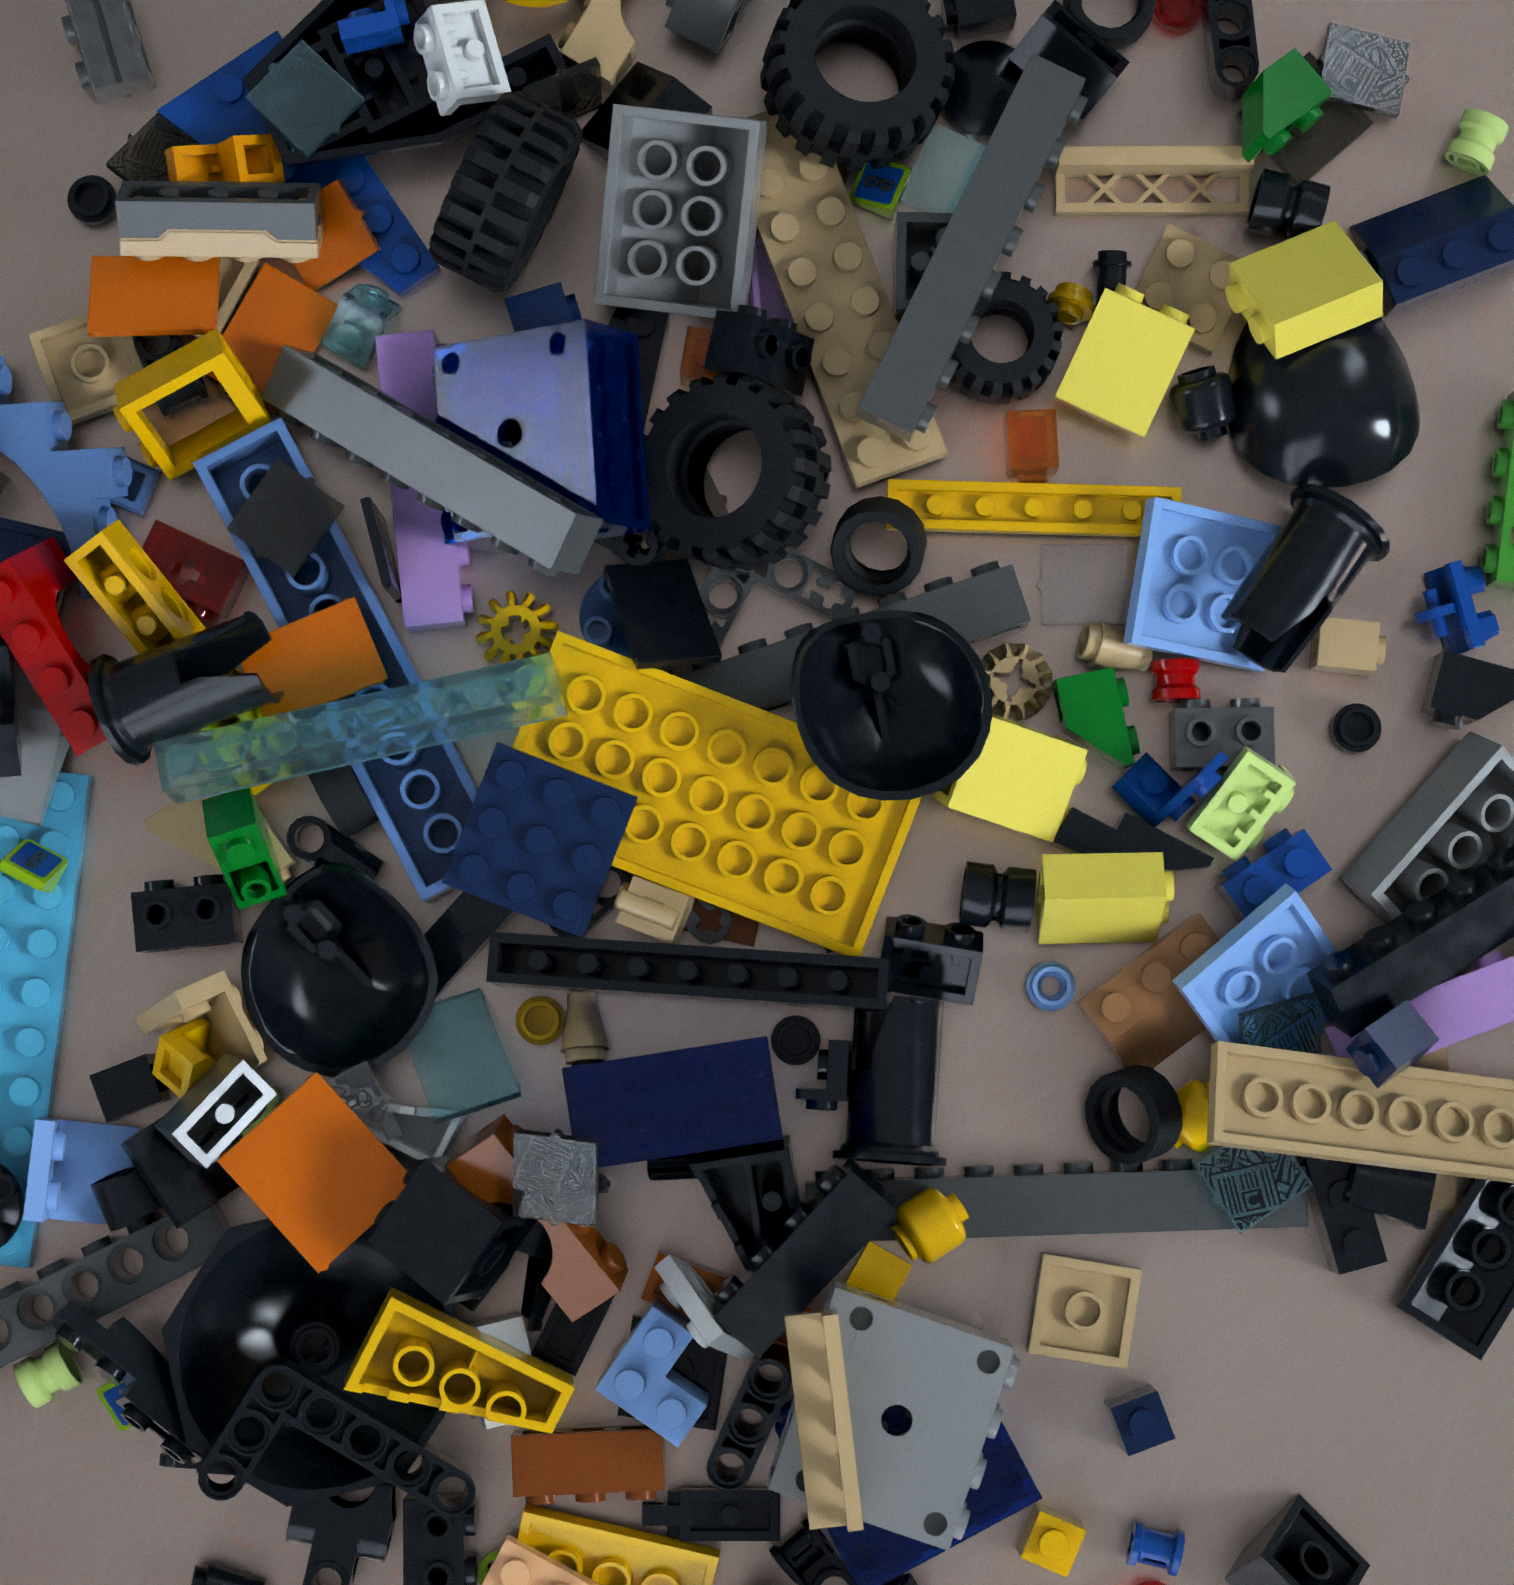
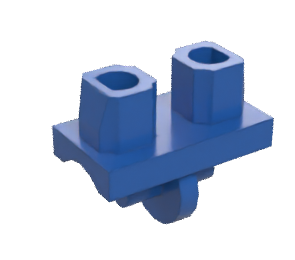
M1462 560L1424 573L1428 590L1422 593L1427 610L1414 614L1416 624L1431 622L1435 639L1442 638L1446 651L1463 654L1485 646L1486 640L1499 634L1500 630L1495 614L1490 610L1476 613L1472 599L1473 595L1485 591L1486 581L1480 566H1463Z

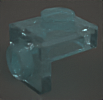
M357 284L342 295L322 345L365 368L371 363L376 351L375 336L383 335L388 321L398 314L400 305L389 299V294L377 286Z

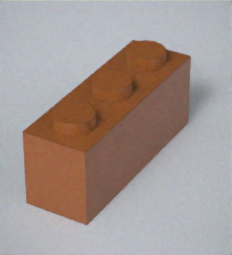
M645 1424L555 1428L552 1434L524 1429L514 1430L511 1435L513 1497H525V1504L555 1503V1495L575 1494L576 1502H601L605 1500V1493L625 1492L626 1500H650L656 1498L655 1491L665 1490L664 1438Z

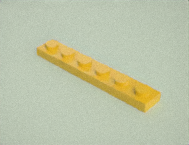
M888 479L887 497L897 499L913 509L924 524L925 532L1140 537L1146 499L1159 497L1181 502L1182 487ZM886 524V531H899L890 524Z

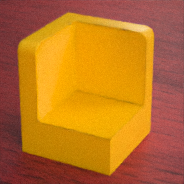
M200 1017L159 1037L152 1074L180 1099L216 1062L205 1051L211 1023L204 1017Z

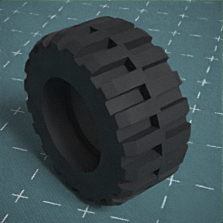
M790 0L788 7L783 8L777 19L762 59L764 66L760 73L761 88L767 91L763 100L766 110L771 116L778 114L779 118L775 127L784 138L792 135L797 140L794 148L805 156L812 151L821 156L820 164L832 168L836 161L846 163L845 169L847 171H862L865 163H870L871 167L875 170L890 165L893 157L896 160H903L912 154L916 145L922 144L934 127L950 96L948 92L954 83L955 68L951 64L955 56L953 44L950 39H942L947 28L939 15L932 17L928 11L931 4L927 0ZM837 42H853L867 46L879 53L889 63L897 78L899 93L888 99L876 102H864L846 97L832 88L824 79L817 66L815 52L826 45Z
M519 91L505 92L501 95L495 105H492L485 120L476 131L475 137L470 146H468L463 160L451 181L449 191L443 200L440 208L441 211L435 221L434 232L429 242V253L434 261L493 292L509 290L513 282L520 276L523 267L525 268L534 248H536L541 239L542 233L553 215L557 202L564 191L567 179L571 174L574 161L580 150L579 146L583 139V131L577 121Z
M722 373L714 376L713 380L706 377L693 380L689 384V392L677 389L667 397L670 405L664 411L659 408L656 409L649 419L653 423L649 434L642 433L637 446L643 449L641 460L634 461L633 476L641 480V486L635 487L634 491L637 504L648 508L643 512V518L649 529L658 532V539L668 548L679 551L680 555L716 568L729 571L740 568L745 571L760 569L763 566V561L775 564L786 558L785 548L787 546L797 549L807 539L804 530L809 524L816 526L823 514L817 511L821 498L828 499L831 484L824 482V473L831 472L832 470L831 455L822 452L820 449L827 444L823 430L813 425L815 417L805 406L797 403L795 398L755 378L745 375L738 377L732 373ZM752 430L757 437L762 454V467L758 483L751 496L739 508L726 515L715 517L708 507L704 494V475L707 464L714 451L723 441L736 433Z

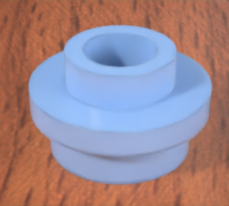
M1049 961L1037 965L1031 970L1026 980V992L1030 1001L1042 1010L1055 1011L1062 1009L1070 1003L1075 994L1076 983L1073 974L1066 966L1058 962ZM1046 977H1054L1059 983V990L1053 996L1046 995L1041 989L1042 981Z

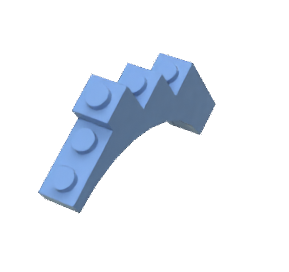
M0 356V452L14 461L41 491L59 520L70 550L73 553L104 528L118 520L114 508L111 507L110 498L128 496V486L132 482L130 460L128 457H125L124 447L69 450L68 440L72 436V421L69 413L65 411L64 401L9 404L8 395L12 390V375L9 367L5 364V356ZM78 579L81 599L93 598Z

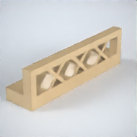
M1242 145L1065 146L1054 168L1055 216L1248 215L1250 212L1249 173L1255 165L1254 159L1249 163L1242 156ZM1238 177V202H1219L1206 188L1216 178ZM1065 178H1085L1097 192L1086 203H1066ZM1098 178L1110 179L1105 184H1103ZM1120 178H1133L1146 192L1135 203H1123L1109 189ZM1146 178L1159 179L1154 184H1152ZM1168 178H1182L1194 192L1184 202H1170L1158 188ZM1195 178L1207 179L1202 184H1200ZM1104 196L1110 203L1096 202ZM1152 196L1157 202L1145 201ZM1200 196L1205 202L1193 201Z
M837 1309L784 1315L809 1529L847 1526L848 1532L864 1530Z

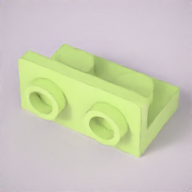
M1245 745L1222 775V779L1213 787L1186 823L1187 828L1237 862L1244 851L1250 852L1258 845L1264 834L1265 829L1263 826L1274 812L1280 813L1289 804L1294 795L1293 787L1296 782L1287 768L1281 764L1278 767Z

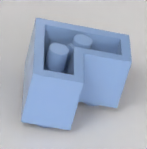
M655 1297L600 1376L595 1390L673 1445L679 1447L707 1407L709 1394L672 1369L693 1338L686 1326L690 1320Z

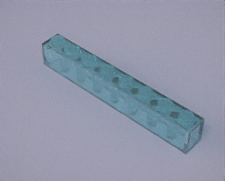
M551 652L153 743L162 791L176 804L564 717L568 716L559 669Z

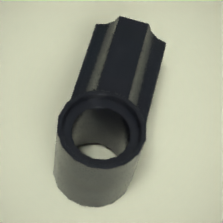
M303 816L296 819L288 829L287 844L290 851L296 857L304 859L314 867L325 862H340L356 868L374 880L385 863L349 837H344L340 831L319 817ZM308 824L319 826L324 834L322 846L312 853L304 851L298 842L300 830Z

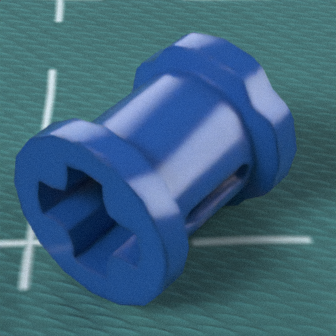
M1134 1521L1127 1547L1126 1564L1135 1566L1138 1562L1167 1569L1168 1575L1177 1576L1183 1557L1185 1532L1176 1530L1174 1534L1144 1528L1142 1522Z

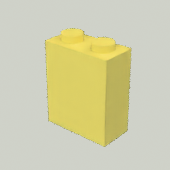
M1335 220L1229 263L1230 285L1225 288L1228 303L1236 314L1242 313L1248 321L1254 340L1258 344L1264 343L1276 360L1383 316V280Z
M1118 283L1115 291L1105 287L1055 397L1145 437L1195 328L1186 324L1190 316L1189 314L1165 303L1162 304L1158 312L1141 304L1145 294Z
M992 713L990 732L980 757L960 779L934 792L932 797L948 808L1053 843L1057 832L1062 827L1069 813L1068 802L1073 789L1082 781L1085 775L1088 750L1070 740Z
M1163 852L1042 854L1035 900L1038 944L1157 942L1160 925L1169 921V901L1174 899L1173 871L1164 870Z

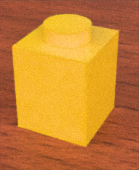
M1035 1502L1016 1550L1020 1558L1067 1578L1087 1530L1080 1521Z

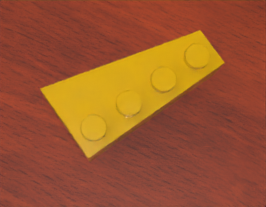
M393 1287L390 1288L344 1378V1390L385 1396L389 1400L403 1403L423 1404L455 1414L460 1412L484 1417L489 1421L550 1434L553 1433L575 1390V1384L571 1375Z

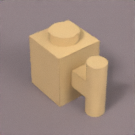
M634 875L631 883L626 881L622 883L616 896L614 909L620 911L616 923L669 944L679 943L696 898Z

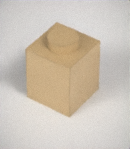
M1327 617L1311 639L1309 671L1366 677L1374 673L1377 665H1383L1386 654V636L1379 635L1380 622Z

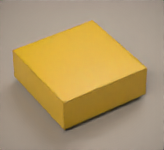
M868 1241L847 1277L845 1284L894 1300L913 1265L874 1242Z

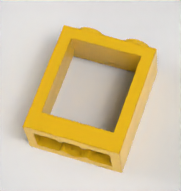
M217 328L114 384L117 405L113 406V412L118 422L127 433L132 430L135 431L141 440L138 445L147 463L153 469L160 466L170 481L194 469L193 462L272 422L267 402L261 399V392ZM213 371L238 409L178 442L167 446L142 409Z

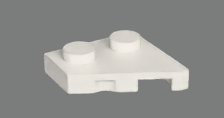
M669 1254L654 1267L664 1281L660 1285L662 1293L675 1308L680 1309L682 1307L691 1320L686 1325L687 1329L699 1345L703 1348L710 1346L743 1361L753 1355L747 1347L713 1319L714 1303L717 1300L713 1298L714 1293L689 1263Z

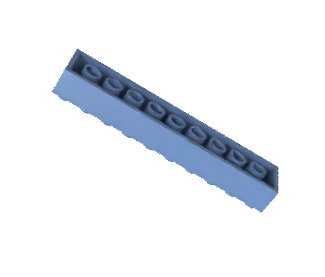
M280 417L193 462V465L279 628L338 604L345 598H356L389 679L385 680L382 684H375L321 707L420 899L423 902L429 903L456 889L442 883L479 788L292 432Z

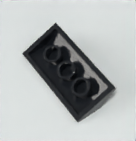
M1473 1178L1395 1306L1479 1360H1482L1514 1307V1183Z

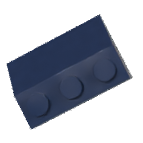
M1486 175L1357 223L1349 228L1359 251L1362 250L1366 254L1372 268L1383 280V313L1385 317L1514 268V205Z

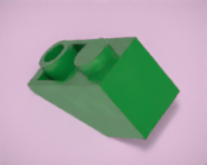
M1296 48L1263 70L1242 95V156L1248 163L1264 151L1271 157L1292 139L1290 134L1292 130L1297 127L1301 133H1304L1324 115L1320 106L1329 98L1333 91Z
M1114 667L1055 679L1052 683V691L1061 732L1118 769L1129 768L1135 764L1133 755L1140 754L1138 736L1134 725L1126 726L1122 707L1129 706L1127 686L1123 677L1116 678Z
M250 785L202 800L207 839L239 910L287 895L265 819Z

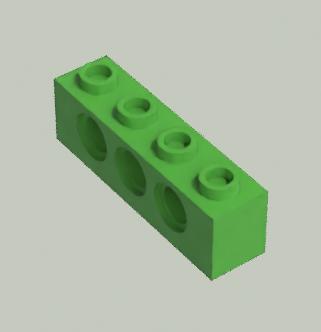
M1513 391L1508 395L1507 400L1503 399L1501 401L1498 411L1497 427L1504 429L1502 448H1496L1492 461V476L1498 477L1496 496H1490L1486 511V523L1493 525L1491 543H1486L1483 547L1480 562L1483 573H1487L1485 587L1514 590V544L1511 540V530L1514 527Z

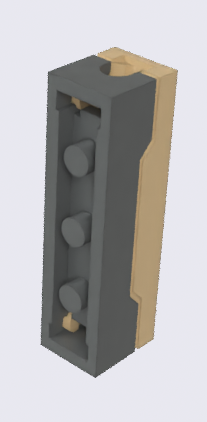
M123 180L115 199L118 236L120 238V255L135 256L143 261H154L164 256L185 257V259L195 262L206 261L212 257H233L240 262H254L261 258H283V260L290 263H301L311 258H318L324 238L320 183Z

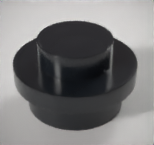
M88 175L73 183L68 192L67 202L71 213L79 221L95 225L105 222L113 215L116 209L115 199L117 195L113 186L106 179L96 175Z
M1359 703L1347 705L1341 708L1332 720L1331 732L1333 739L1345 751L1351 753L1367 751L1380 738L1381 721L1377 713L1369 706Z
M789 1016L782 1019L775 1026L771 1036V1045L776 1056L783 1062L791 1065H801L813 1059L819 1050L821 1041L816 1025L803 1016Z

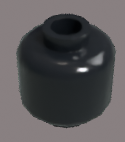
M1214 365L1196 368L1179 374L1177 376L1179 383L1175 384L1170 390V399L1179 430L1186 434L1197 433L1199 441H1207L1226 435L1228 433L1226 425L1237 419L1239 415L1230 376L1225 372H1216Z

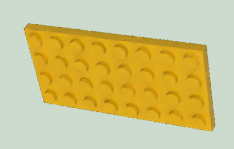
M558 630L513 744V748L638 796L611 866L846 956L860 957L922 798L921 796L911 800L882 801L857 796L832 783L816 766L804 746L796 722L657 668L636 670L631 658Z

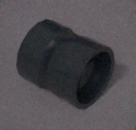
M1263 168L1251 202L1246 230L1272 237L1281 229L1284 232L1285 239H1290L1320 227L1328 205L1330 185L1304 180L1297 186H1294L1289 174Z
M967 861L961 890L959 924L986 928L993 920L997 921L1001 930L1029 933L1035 900L1036 870L1009 866L1003 873H998L994 864Z

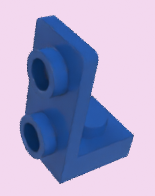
M384 0L385 11L377 12L373 8L359 9L348 14V19L337 21L341 41L347 55L404 43L401 26L410 24L405 0Z
M1220 751L1181 787L1146 752L1112 788L1148 824L1156 827L1168 815L1176 822L1196 802L1191 796L1194 792L1202 798L1222 779L1216 770L1228 757Z

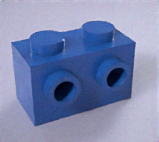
M1284 828L1262 843L1266 850L1265 853L1251 862L1245 855L1221 871L1225 880L1214 888L1238 923L1285 883L1299 893L1332 870L1305 829L1291 834L1287 828Z

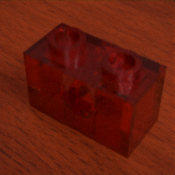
M155 520L142 549L181 598L187 601L186 604L197 617L211 622L215 614L227 620L250 574L244 560L161 521ZM194 567L200 573L197 582L191 579L185 581L179 575L182 568L191 570Z

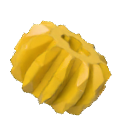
M511 590L506 592L508 606L503 609L494 598L488 601L491 610L496 614L495 617L492 618L480 614L478 615L477 622L483 627L491 629V631L481 632L475 638L476 642L481 645L494 643L483 654L487 662L494 661L503 654L499 666L501 672L508 673L513 660L516 659L520 673L528 674L529 665L527 658L533 656L539 666H544L546 659L539 649L543 647L550 650L553 639L545 637L544 634L556 632L559 630V624L554 620L542 621L552 610L548 603L541 604L532 611L535 604L534 593L527 592L522 604L518 605L517 597L514 591ZM520 621L524 629L530 626V632L523 634V642L520 644H515L510 636L505 640V633L512 631V623Z

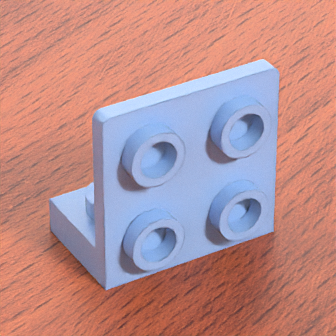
M46 1117L35 1119L23 1221L44 1222L47 1219L107 1224L90 1185L112 1173L134 1166L121 1147V1144L140 1132V1129L137 1126Z

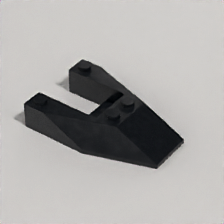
M322 0L243 78L252 99L266 101L265 112H263L264 103H255L287 168L442 145L476 133L496 101L460 105L451 115L441 116L436 101L431 99L428 92V72L423 55L418 53L414 44L415 23L430 5H434L442 0H405L410 24L401 26L404 43L347 55L341 41L337 21L348 19V14L359 9L373 8L377 12L385 11L384 0ZM550 33L501 57L511 92L519 91L537 100L539 97H532L540 94L538 91L541 89L538 86L533 89L536 86L534 84L537 83L558 102L562 96L574 89L567 82L572 76L552 89L547 86L569 72ZM304 46L305 50L300 54L298 50ZM307 49H308L311 54L306 55V56H303V57H305V58H306L307 56H311V57H312V55H314V56H315L314 58H317L316 60H318V63L321 62V63H322L323 65H325L328 69H325V68H323V67H320V66H318V65H315V64H313V63H310V62H308V61H305V60H303V59H301V58H298V57H296V56H294V55H295V54H298V55L306 54V53H308V51H307ZM293 59V63H292V65H291V67H290V69H289V71H288V73H287V75H286V77H285V79H284V81H283V84H282V86H281L279 92L277 93L276 91H277V89H278V87H279V85H280V83H281V81H282V79H283V77H284V75H285V72H286V70H287V68H288V66H289L291 60ZM298 61L283 94H280L295 62ZM300 62H301L302 64H301V66H300V68H299V71H298V73H297V75H296V77H295V79H294V81H293V83H292V85H291V87H290V90H289L287 96H284L285 93H286V91H287V89H288V87H289V85H290V83H291V80H292V78H293V76H294V74H295V72H296V70H297V68H298V66H299V64H300ZM305 64L324 71L315 89L297 82ZM285 65V67H284V69H283V72H282V74H281V76H280V78H279V80H278V82H277V84H276V87H275L274 91H272L273 85H274V83H275V81H276V79H277V77H278V75H279V73H280L282 67ZM306 67L300 81L313 86V81L306 80L305 74L313 72L316 75L318 71ZM326 73H327L328 76H327V78H326V80H325V82H324V84H323V86H322V88H321V91H320V93H319V95H318V97H317V99H316V101H315L313 107H311V105H312V103H313V100H314V98H315V96H316V94H317V92H318V90H319V88H320V86H321V84H322V81H323V79H324V77H325V75H326ZM332 75V78H331V80H330V83H329V85H328V87H327V89H326V91H325V93H324V95H323V97H322V99H321V102H320L318 108L315 109V107H316V105H317V103H318V101H319V99H320V97H321V95H322V92H323V90H324V88H325V86H326V84H327V82H328L330 76ZM337 77V80L341 82H336L334 87H340L339 84L341 83L345 84L343 88L351 112L349 113L348 108H345L346 103L343 98L341 101V120H338L339 99L334 100V129L332 130L327 99L324 107H327L329 125L289 131L287 113L302 111V109L294 108L288 110V107H292V105L284 103L286 134L284 128L281 129L278 126H284V122L281 121L282 107L280 106V111L271 110V104L273 108H275V105L279 108V104L272 102L274 98H270L267 95L262 100V91L264 85L270 80L265 90L266 93L318 114ZM300 84V86H299V88H298V90H297V92H296V94H295V97H294V99H293L292 96H293V94H294V92H295V90H296V88H297V85ZM567 84H568V86H570V87H568L567 89H565L564 91H562V92H560L559 94H557L558 92H556V91H558L559 89L563 88V87L566 86ZM302 86H305L304 89H303V91H302V93H301V95H300L299 100H296L297 97H298V95H299V93H300V91H301V89H302ZM306 88H309L308 91H307V93H306V95H305V97H304L303 102H300L301 99H302V97H303V95H304V93H305V91H306ZM261 89L260 97H259V99H257V98H258V91ZM341 89L332 90L330 93L331 98L343 96ZM525 89L534 90V91H533L532 93H530V91H526ZM313 90V92H312V94H311V96H310V98H309L307 104H305V102H306V100H307V98H308V96H309L310 91ZM350 90H351V91L353 92V94H354V97H355V100H356V104H357L356 107H355V105H354V102H353V99H352ZM544 93L543 96H542L538 101H540V100H552V99H551V98H543V97H547V96H548V95H546V94ZM548 101L544 104L548 106L550 104H554L555 102ZM323 109L321 115L326 117L325 109ZM343 111L349 113L348 115L345 114L342 120ZM270 112L279 113V115H275L278 118V121H272L270 119L274 118L270 115ZM308 112L300 113L296 117L294 124L305 120L311 114ZM296 114L290 115L291 129H296V127L292 125L293 118ZM319 116L322 120H313L307 127L327 124L325 118ZM312 117L305 124L303 123L302 125L299 124L297 126H303L308 124L312 120ZM323 130L321 133L323 138L321 140H316L315 131H318L319 134L320 131ZM308 132L314 134V140L308 142L305 138ZM298 134H300V137L305 138L304 143H298ZM308 134L307 137H308L309 140H311V139H312V135H311V134ZM291 135L296 136V139L294 141L292 140L294 137L290 138ZM319 143V144L316 145V146H311V147H306V148H301V147H300V146H303V145Z

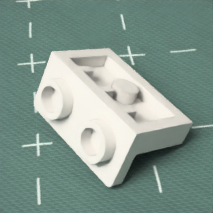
M485 0L430 5L415 23L414 44L418 53L423 55L428 72V92L431 99L436 101L439 114L441 116L451 115L460 105L497 101L505 92H511Z

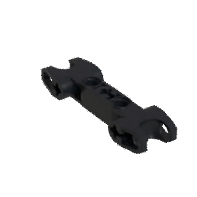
M391 1483L374 1486L371 1495L363 1501L349 1502L339 1496H333L292 1505L286 1532V1542L311 1547L303 1585H319L317 1573L318 1570L323 1568L335 1570L340 1575L341 1585H353L359 1558L385 1563L397 1517L396 1486Z

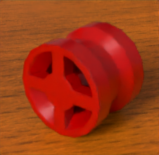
M1189 658L1151 661V673L1156 676V687L1152 690V702L1181 703V700L1201 699L1200 689L1195 685V675L1200 671V661Z

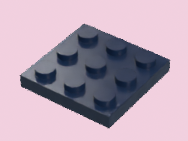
M497 742L442 883L583 938L638 796Z

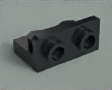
M910 914L886 917L880 958H888L893 962L891 992L973 1005L983 956V932L975 931L973 927L959 923H949L947 925L928 923L923 918Z
M829 1039L828 1049H819L817 1079L827 1080L826 1089L796 1088L795 1099H806V1109L836 1111L837 1101L846 1102L848 1100L851 1041Z

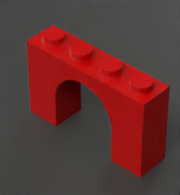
M53 536L0 563V635L78 757L105 741L106 737L95 716L89 695L87 676L89 664L80 656L68 639L57 613V593L76 582L78 578L64 562V559L67 557Z

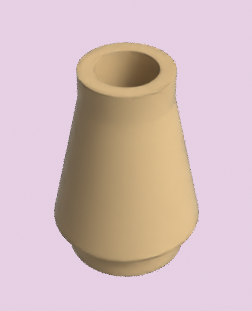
M1099 620L1098 623L1088 621L1084 625L1079 638L1077 658L1087 661L1088 667H1114L1146 671L1151 663L1154 650L1123 644L1125 631L1103 620Z
M581 991L567 994V1011L560 1050L561 1053L565 1054L566 1064L571 1066H588L604 1063L605 1051H608L610 1048L597 1004V993Z

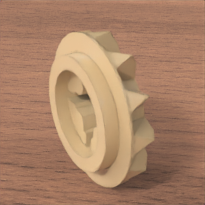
M1004 643L987 652L982 658L981 663L988 676L992 694L993 714L1013 721H1020L1034 716L1045 706L1052 693L1053 682L1052 671L1043 654L1027 644ZM1020 662L1022 663L1020 670H1022L1021 679L1028 681V684L1034 686V689L1030 687L1026 689L1018 688L1009 702L1006 701L1008 696L1006 692L1007 684L1000 681V678L994 677L993 674L1000 676L1001 674L1009 675L1013 668L1017 666V663Z

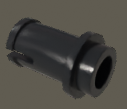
M1098 251V260L1093 261V267L1097 268L1095 308L1105 287L1115 291L1118 283L1126 286V271L1132 267V262L1127 260L1126 251Z

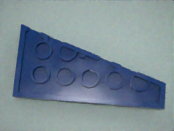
M276 30L156 110L157 113L172 126L177 127L193 139L198 145L218 144L233 135L270 134L255 103L251 101L253 99L243 78L283 38ZM364 156L288 168L282 158L285 183H320L321 190L335 180L341 179L358 210L362 209L365 211L366 215L363 219L381 248L380 251L358 265L398 296L403 297L441 271L440 266L434 261L429 250Z

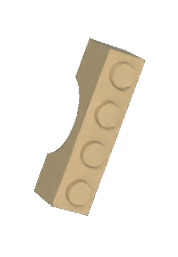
M584 0L583 6L587 9L578 23L571 21L559 40L558 47L562 49L560 54L570 71L578 66L580 68L577 70L579 72L576 73L579 74L578 76L586 78L581 73L584 71L590 77L587 81L590 80L589 82L594 83L595 86L611 94L637 56L635 39L627 30L622 19L626 0ZM594 62V65L589 66H592L590 70L595 71V77L581 64L588 65Z

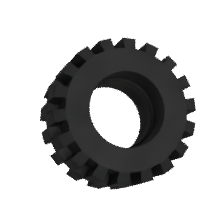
M1000 272L1002 276L990 301L980 298L973 315L981 319L990 315H1004L1018 322L1024 329L1028 339V347L1024 355L1012 362H993L980 355L970 340L968 345L959 341L951 359L959 362L950 381L951 384L956 381L961 385L959 389L961 393L967 397L970 392L979 396V402L987 404L989 399H998V405L1009 404L1010 399L1017 397L1020 401L1028 397L1030 391L1034 388L1038 390L1044 384L1047 376L1051 374L1063 343L1061 342L1063 323L1057 319L1059 309L1055 301L1049 304L1046 300L1048 292L1041 285L1037 290L1030 286L1032 279L1023 275L1020 281L1011 279L1012 272Z

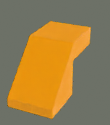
M271 134L233 135L218 144L171 146L165 150L169 181L285 183L281 154Z

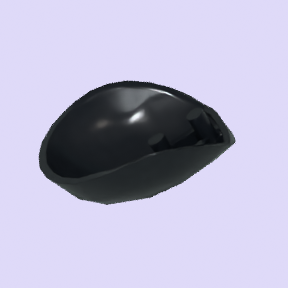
M1381 317L1277 360L1264 343L1258 344L1254 340L1248 321L1244 325L1234 348L1228 372L1238 404L1239 415L1237 419L1228 424L1238 451L1246 461L1261 473L1294 486L1302 483L1316 484L1325 488L1346 487L1372 480L1391 471L1410 454L1419 434V404L1407 361Z
M902 610L878 611L848 616L822 624L810 630L802 638L796 650L792 667L791 692L798 731L812 761L832 783L860 797L882 801L911 800L939 791L960 779L980 757L990 732L992 720V694L989 680L979 656L965 638L950 625L933 616L919 612Z
M325 862L310 868L286 886L287 895L273 899L261 912L249 931L243 948L241 979L249 1016L260 1036L273 1051L289 1063L305 1071L318 1072L320 1075L335 1077L342 1076L364 1064H367L369 1070L377 1068L404 1051L422 1030L434 1007L438 976L430 945L410 913L385 888L366 874L340 862Z

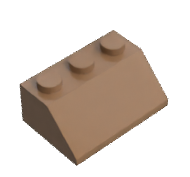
M1201 913L1191 915L1075 1002L1076 1006L1123 1068L1136 1064L1154 1068L1206 1029L1172 982L1173 979L1220 940Z

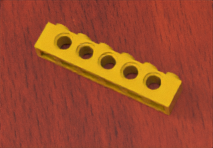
M119 519L104 528L64 559V562L138 654L206 629ZM236 667L230 673H227L225 675H234L242 673ZM259 708L200 729L245 787L250 785L254 796L291 770L301 759L302 755L305 754L304 750L283 724H280L277 728L272 727L268 729Z

